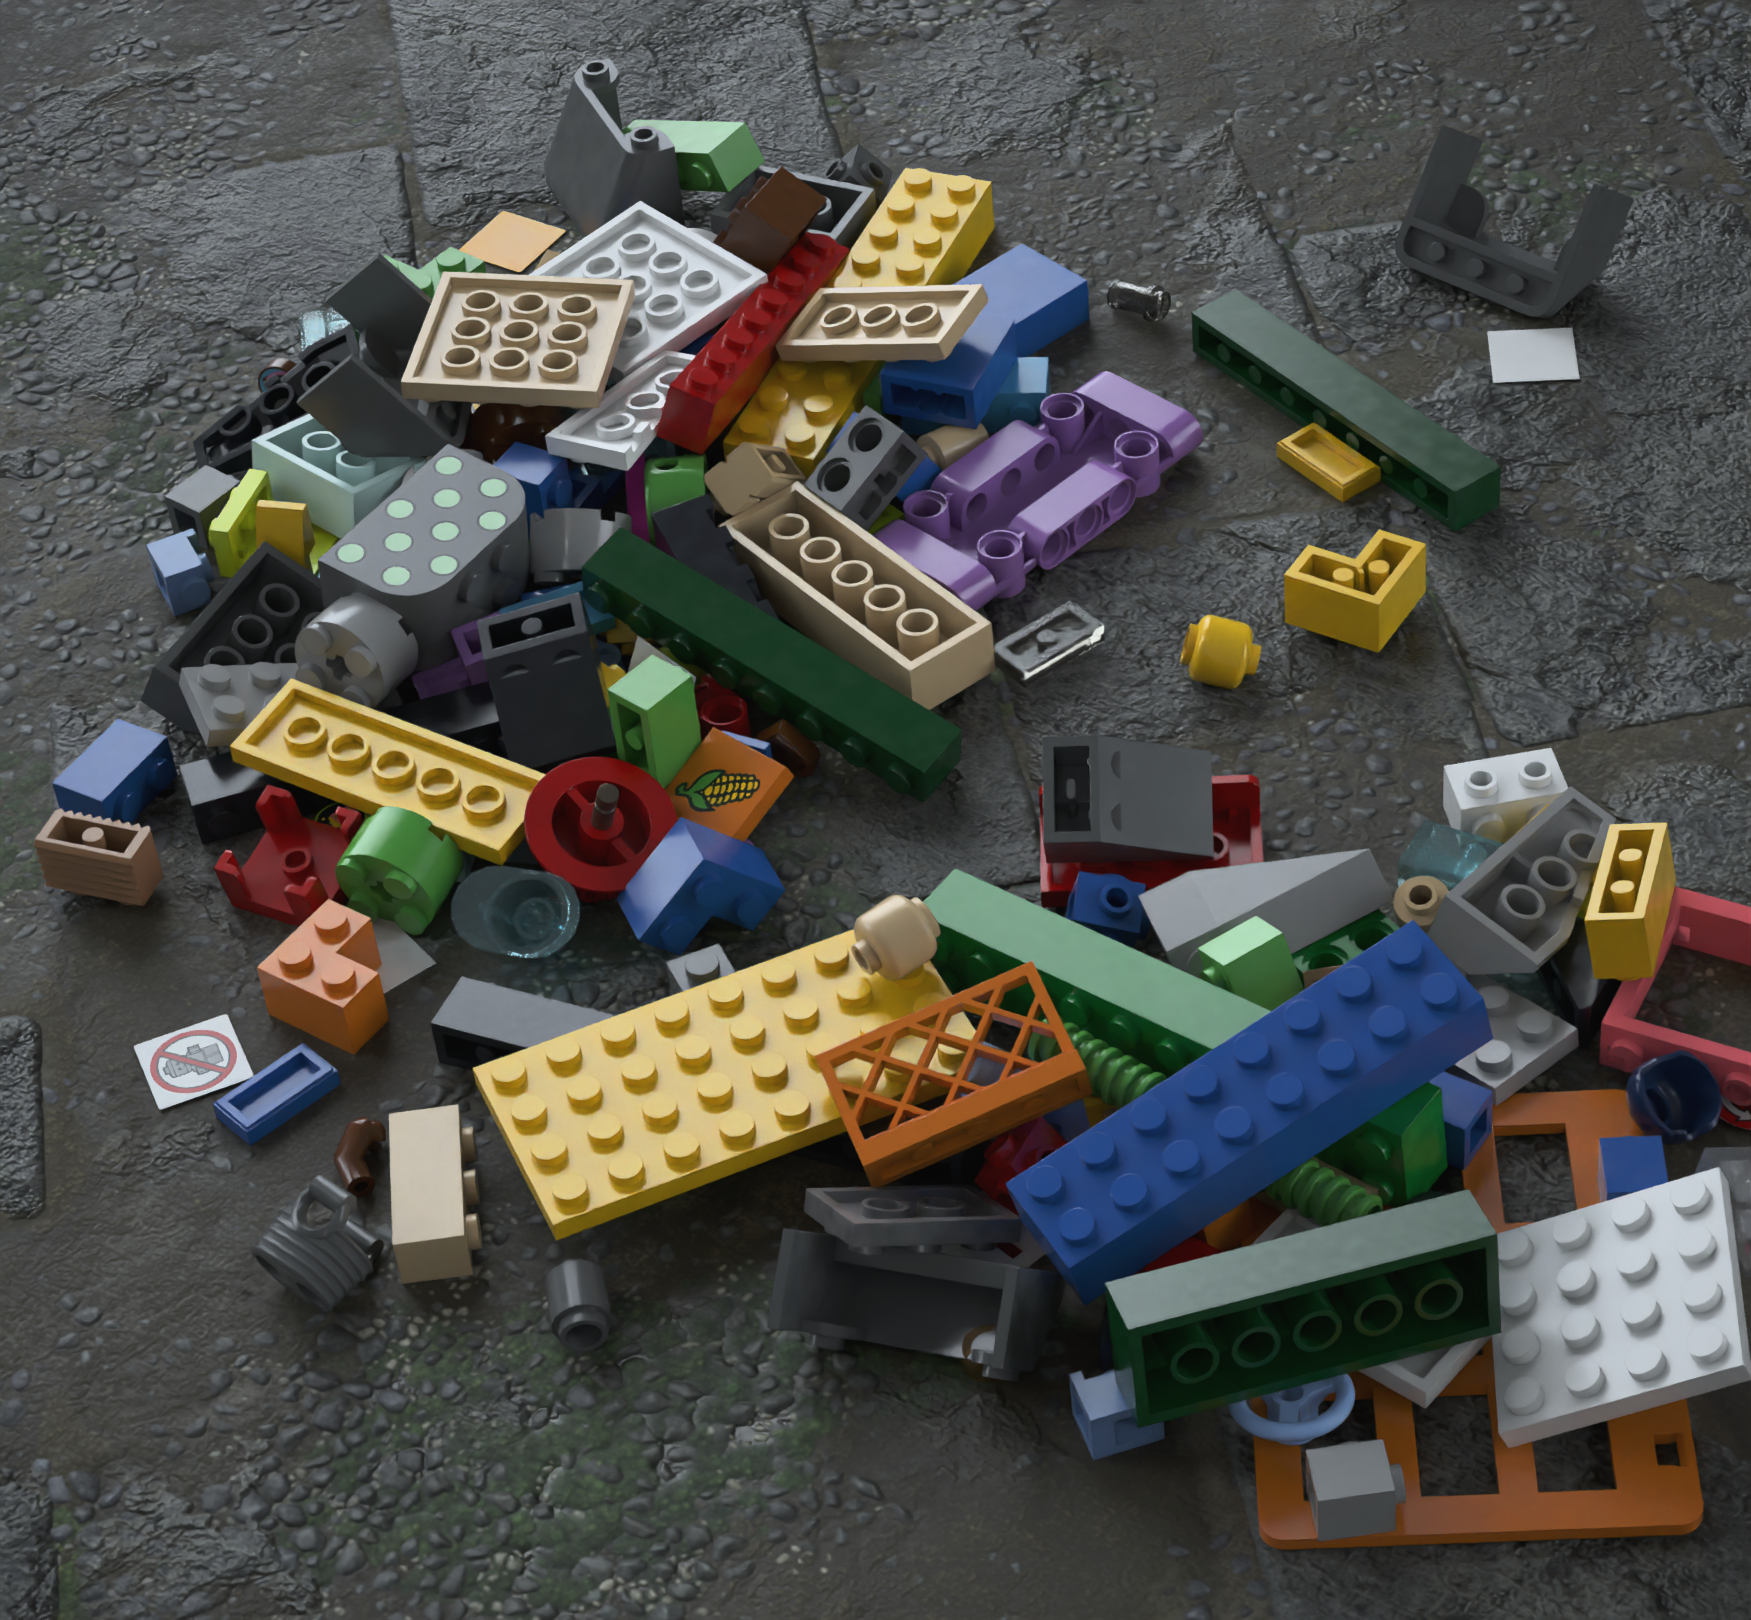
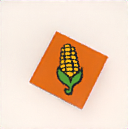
M713 727L665 791L674 805L677 821L682 817L745 842L794 778V775L786 766Z

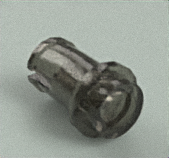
M1115 279L1107 293V304L1111 309H1120L1140 314L1144 320L1154 322L1157 319L1162 320L1167 316L1171 306V296L1169 292L1164 290L1163 286L1158 284L1146 287L1125 282L1122 279Z

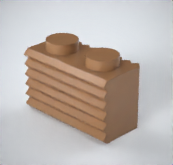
M63 808L54 811L34 840L33 847L37 848L36 855H39L38 863H42L40 871H44L45 886L67 890L75 895H91L115 900L123 905L144 906L164 877L149 825L141 828L139 823L131 826L130 822L122 824L120 819L112 822L111 818L102 820L101 816L93 818L91 814L83 816L82 812L74 814L72 810L64 812Z

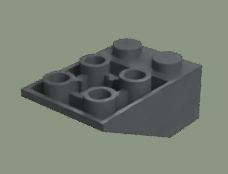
M1103 735L1042 736L1043 843L1046 863L1214 859L1211 751Z

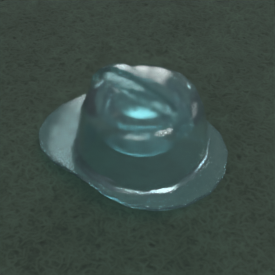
M490 866L471 873L458 886L451 901V919L458 935L472 947L486 952L516 957H546L560 950L575 935L580 920V902L575 889L563 877L548 872L507 866Z

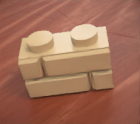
M743 442L726 456L728 462L720 461L704 475V483L710 490L707 494L713 502L715 509L724 517H727L729 514L736 516L797 481L803 485L807 481V478L786 449Z

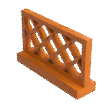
M1033 961L815 1055L818 1066L872 1187L884 1186L1093 1094L1086 1067L1077 1049L1074 1048ZM1029 983L1035 998L1027 1017L999 1008L1006 992ZM989 1000L988 1005L984 1004L983 1002ZM962 1011L982 1016L972 1041L944 1032L951 1016ZM1041 1011L1043 1012L1048 1024L1038 1021V1017ZM993 1020L1021 1028L1011 1053L983 1045ZM935 1024V1025H934V1028H929V1027H928V1026H930V1025ZM1032 1032L1056 1039L1062 1052L1040 1063L1022 1057ZM911 1034L928 1040L917 1065L890 1057L898 1039ZM939 1044L967 1052L956 1078L928 1069ZM977 1056L1005 1065L999 1081L986 1087L967 1081ZM855 1058L873 1064L862 1089L839 1082L833 1068ZM884 1068L912 1076L901 1102L873 1093ZM1016 1068L1022 1070V1071H1020V1072L1014 1074ZM923 1080L950 1089L943 1106L931 1111L912 1106ZM961 1093L968 1094V1095H965V1096L959 1098L960 1095H961ZM846 1097L857 1100L853 1110H851ZM868 1104L895 1113L888 1130L864 1139L859 1123ZM906 1117L913 1118L909 1121L904 1122Z

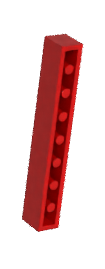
M806 232L767 276L768 282L760 284L669 385L656 436L702 455L758 390L780 357L775 345L820 288H826L850 249L837 244L830 236Z

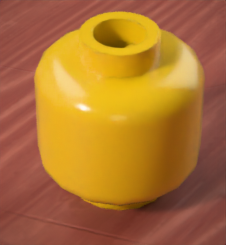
M1206 615L1202 617L1198 625L1190 623L1181 652L1180 664L1187 666L1190 678L1196 682L1225 689H1235L1242 682L1244 674L1255 675L1261 646L1252 644L1253 633L1248 624L1215 615Z

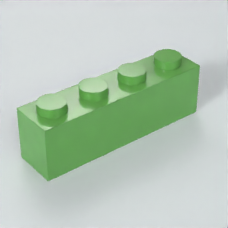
M634 120L622 130V133L626 134L635 128L650 126L667 135L675 146L680 190L730 192L765 162L746 122Z

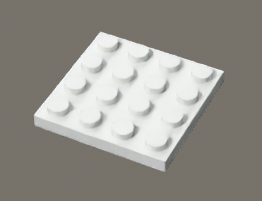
M641 201L529 274L535 276L634 280L635 298L609 375L616 382H620L654 356L666 350L679 352L734 314L760 284L768 282L766 273Z
M1720 1167L1497 1234L1501 1333L1492 1335L1498 1433L1508 1448L1751 1380V1360L1729 1182Z

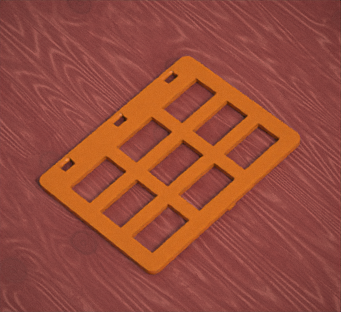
M1604 1089L1515 1093L1498 1106L1492 1104V1132L1466 1169H1461L1463 1190H1470L1497 1234L1535 1222L1505 1223L1494 1136L1565 1133L1575 1209L1578 1210L1601 1203L1597 1180L1599 1138L1644 1136L1630 1115L1625 1095L1626 1091ZM1253 1197L1249 1198L1256 1230L1241 1242V1248L1252 1245L1283 1212ZM1383 1205L1382 1211L1393 1209V1207ZM1491 1337L1481 1348L1482 1355H1474L1437 1397L1487 1395L1498 1494L1421 1497L1412 1401L1360 1371L1350 1372L1347 1374L1354 1385L1355 1400L1373 1399L1376 1440L1383 1439L1389 1465L1399 1463L1402 1468L1406 1489V1502L1396 1504V1531L1318 1541L1310 1502L1304 1501L1300 1445H1284L1253 1435L1259 1533L1266 1544L1280 1550L1688 1534L1700 1526L1703 1519L1704 1504L1687 1398L1605 1421L1615 1489L1539 1492L1533 1443L1529 1442L1508 1448L1498 1433L1493 1343ZM1336 1392L1328 1394L1323 1401H1335ZM1260 1396L1252 1398L1251 1411L1267 1419V1404ZM1676 1442L1680 1466L1658 1465L1655 1445Z

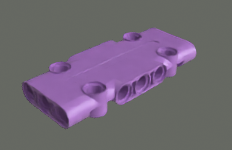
M1102 371L1072 393H1057L1046 397L1040 405L1041 422L1036 426H1032L1022 420H1015L946 468L936 477L930 490L917 491L904 500V520H893L872 536L973 610L977 611L994 598L1004 599L1019 594L1025 587V575L1035 567L1039 566L1049 570L1056 567L1122 518L1130 510L1136 497L1149 496L1156 492L1160 487V475L1202 443V428L1197 419L1187 410L1111 372Z

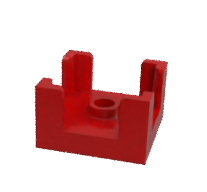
M267 785L256 802V810L267 830L242 870L233 851L228 849L224 851L213 869L232 906L299 927L328 899L341 905L346 900L347 896L336 879L335 868L363 824V820L359 812L343 807H337L335 811L341 823V829L304 818L293 795L289 791Z

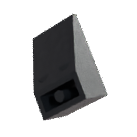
M579 592L477 621L483 659L509 761L542 773L571 760L599 757L617 752L610 704L597 640Z

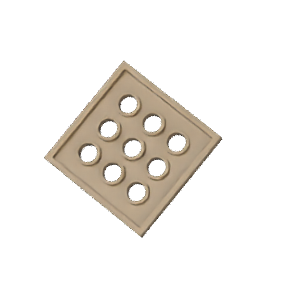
M443 271L401 380L402 396L405 399H422L426 402L443 400L464 401L478 405L505 403L519 404L524 407L546 405L566 406L572 409L599 408L635 298L634 280Z

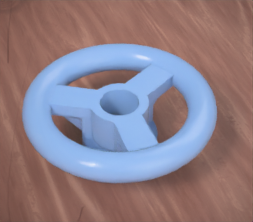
M1343 1374L1260 1396L1267 1404V1419L1253 1413L1248 1407L1246 1400L1229 1404L1228 1408L1236 1423L1250 1434L1284 1445H1301L1329 1433L1343 1423L1354 1406L1355 1389L1349 1375ZM1336 1392V1398L1332 1406L1321 1415H1318L1320 1403L1328 1394Z

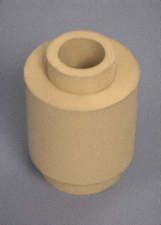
M981 423L977 429L946 424L920 436L917 444L928 453L927 457L944 471L986 441L989 435Z
M1417 876L1402 883L1396 890L1393 898L1398 927L1401 928L1414 920L1427 934L1445 895L1449 892L1446 885L1430 876Z

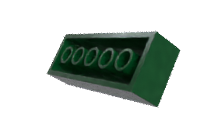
M1469 1189L1105 1283L1115 1381L1138 1428L1501 1333L1497 1233Z

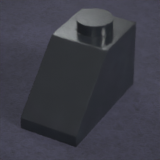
M1585 919L1574 922L1575 924L1567 943L1536 971L1560 1018L1577 1028L1579 1043L1577 1050L1589 1047L1601 1028V1022L1622 981L1617 979H1594Z

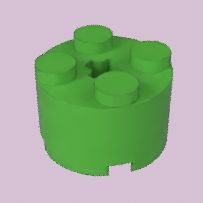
M385 806L378 808L374 816L369 815L363 822L338 861L335 875L339 886L349 898L347 902L348 908L370 917L372 922L377 917L393 921L405 932L412 935H420L433 920L463 870L464 860L460 849L447 834L441 841L428 829L433 822L424 816L404 808Z

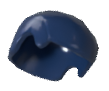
M1678 1050L1643 1062L1633 1070L1632 1076L1629 1077L1625 1095L1629 1112L1645 1136L1661 1135L1663 1144L1678 1145L1710 1132L1717 1125L1723 1107L1719 1084L1708 1066L1688 1051Z

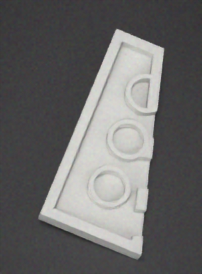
M666 350L654 356L603 394L599 408L581 409L545 435L548 454L570 458L571 461L576 463L589 462L628 471L657 435L669 385L696 355Z

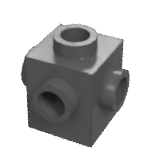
M858 143L842 159H836L828 167L823 178L875 188L878 209L887 196L893 171Z

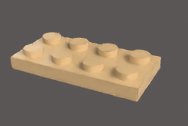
M983 284L820 288L775 346L782 361H804L806 363L845 361L853 363L860 360H885L886 362L926 360L936 362L945 360L952 353L953 348L974 323V320L989 300Z

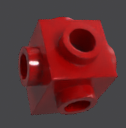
M1042 1116L1002 1133L988 1146L984 1153V1157L988 1161L974 1182L990 1198L1019 1216L1005 1183L1068 1142Z

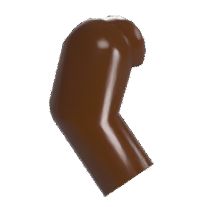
M364 1116L348 1123L333 1158L346 1190L356 1196V1198L367 1196L375 1187V1181L365 1161L367 1151H379L382 1148L379 1141H386L384 1125L380 1121H370L368 1117Z

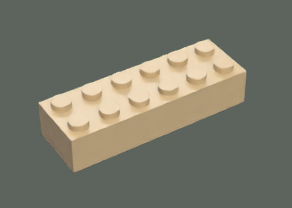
M799 481L718 525V528L726 525L734 539V546L732 548L738 558L739 565L748 564L755 576L761 599H768L773 610L812 641L928 710L996 671L992 623Z

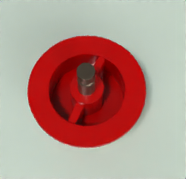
M585 757L557 766L536 784L526 804L524 831L529 848L535 859L543 867V870L547 872L546 876H550V880L554 881L555 885H559L560 889H564L565 893L570 892L571 896L576 895L577 898L587 903H596L606 899L611 901L612 898H617L626 889L629 881L675 825L677 815L665 789L646 771L619 759Z

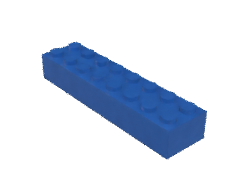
M1412 920L1005 1183L1021 1221L1085 1306L1106 1292V1282L1133 1275L1491 1041L1493 1035L1484 998L1421 927Z

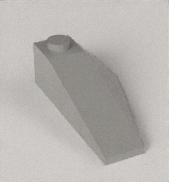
M1570 786L1445 895L1427 935L1447 958L1470 975L1534 973L1567 943L1595 869L1602 856L1609 826L1614 824L1616 819Z
M1369 848L1188 871L1138 895L1171 966L1200 979V972L1205 970L1197 948L1254 916H1258L1283 932L1292 954L1393 901L1391 892Z

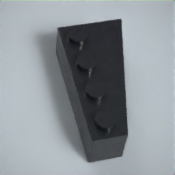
M708 494L651 513L656 548L779 620L768 599H761L755 576L748 564L739 565L738 558L732 548L734 546V539L726 525L719 528L715 527V506ZM731 690L737 696L744 699L747 707L756 704L755 701L737 690Z

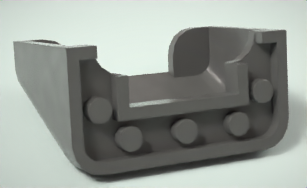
M610 58L588 61L574 75L544 163L547 185L583 238L639 201L686 227L675 146L666 134L650 126H641L635 128L630 133H622L616 89L620 78L618 69Z

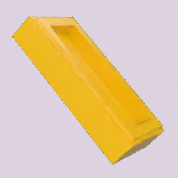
M1315 422L1276 443L1277 457L1342 503L1381 481V468Z

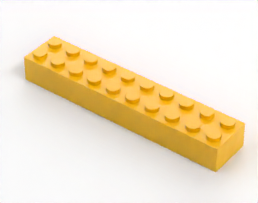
M905 168L826 288L953 285L960 281L995 228L991 181L973 179L966 175L954 176L935 173L922 168ZM779 357L722 442L725 462H728L726 456L743 442L776 446L786 449L801 472L808 479L817 465L827 455L825 451L853 412L859 414L864 408L863 393L885 360H860L853 363L845 361L806 363L804 361H782Z

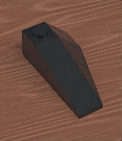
M349 324L310 344L297 355L301 362L280 379L275 374L263 383L267 390L248 406L236 405L193 441L199 469L207 465L226 475L253 469L252 440L308 415L297 404L298 398L352 353L360 359V336L355 327Z

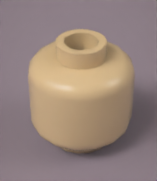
M891 895L856 919L854 934L857 943L851 946V950L856 961L867 974L872 975L877 971L888 980L898 981L933 958L937 950L936 938L941 933L940 927L933 913L919 898L913 897L909 900L903 895Z

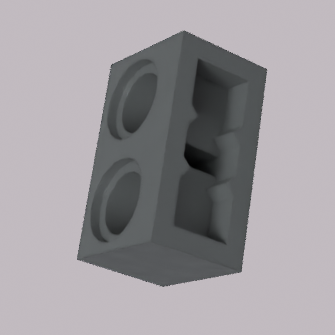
M865 405L829 453L817 465L804 485L865 531H868L928 453L903 430Z

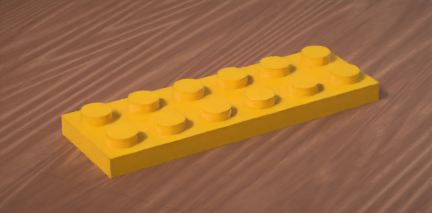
M292 678L230 745L234 762L374 816L378 808L385 806L400 807L416 812L433 822L428 830L441 841L447 834L460 850L501 866L526 837L524 831L526 804L533 788L546 775Z

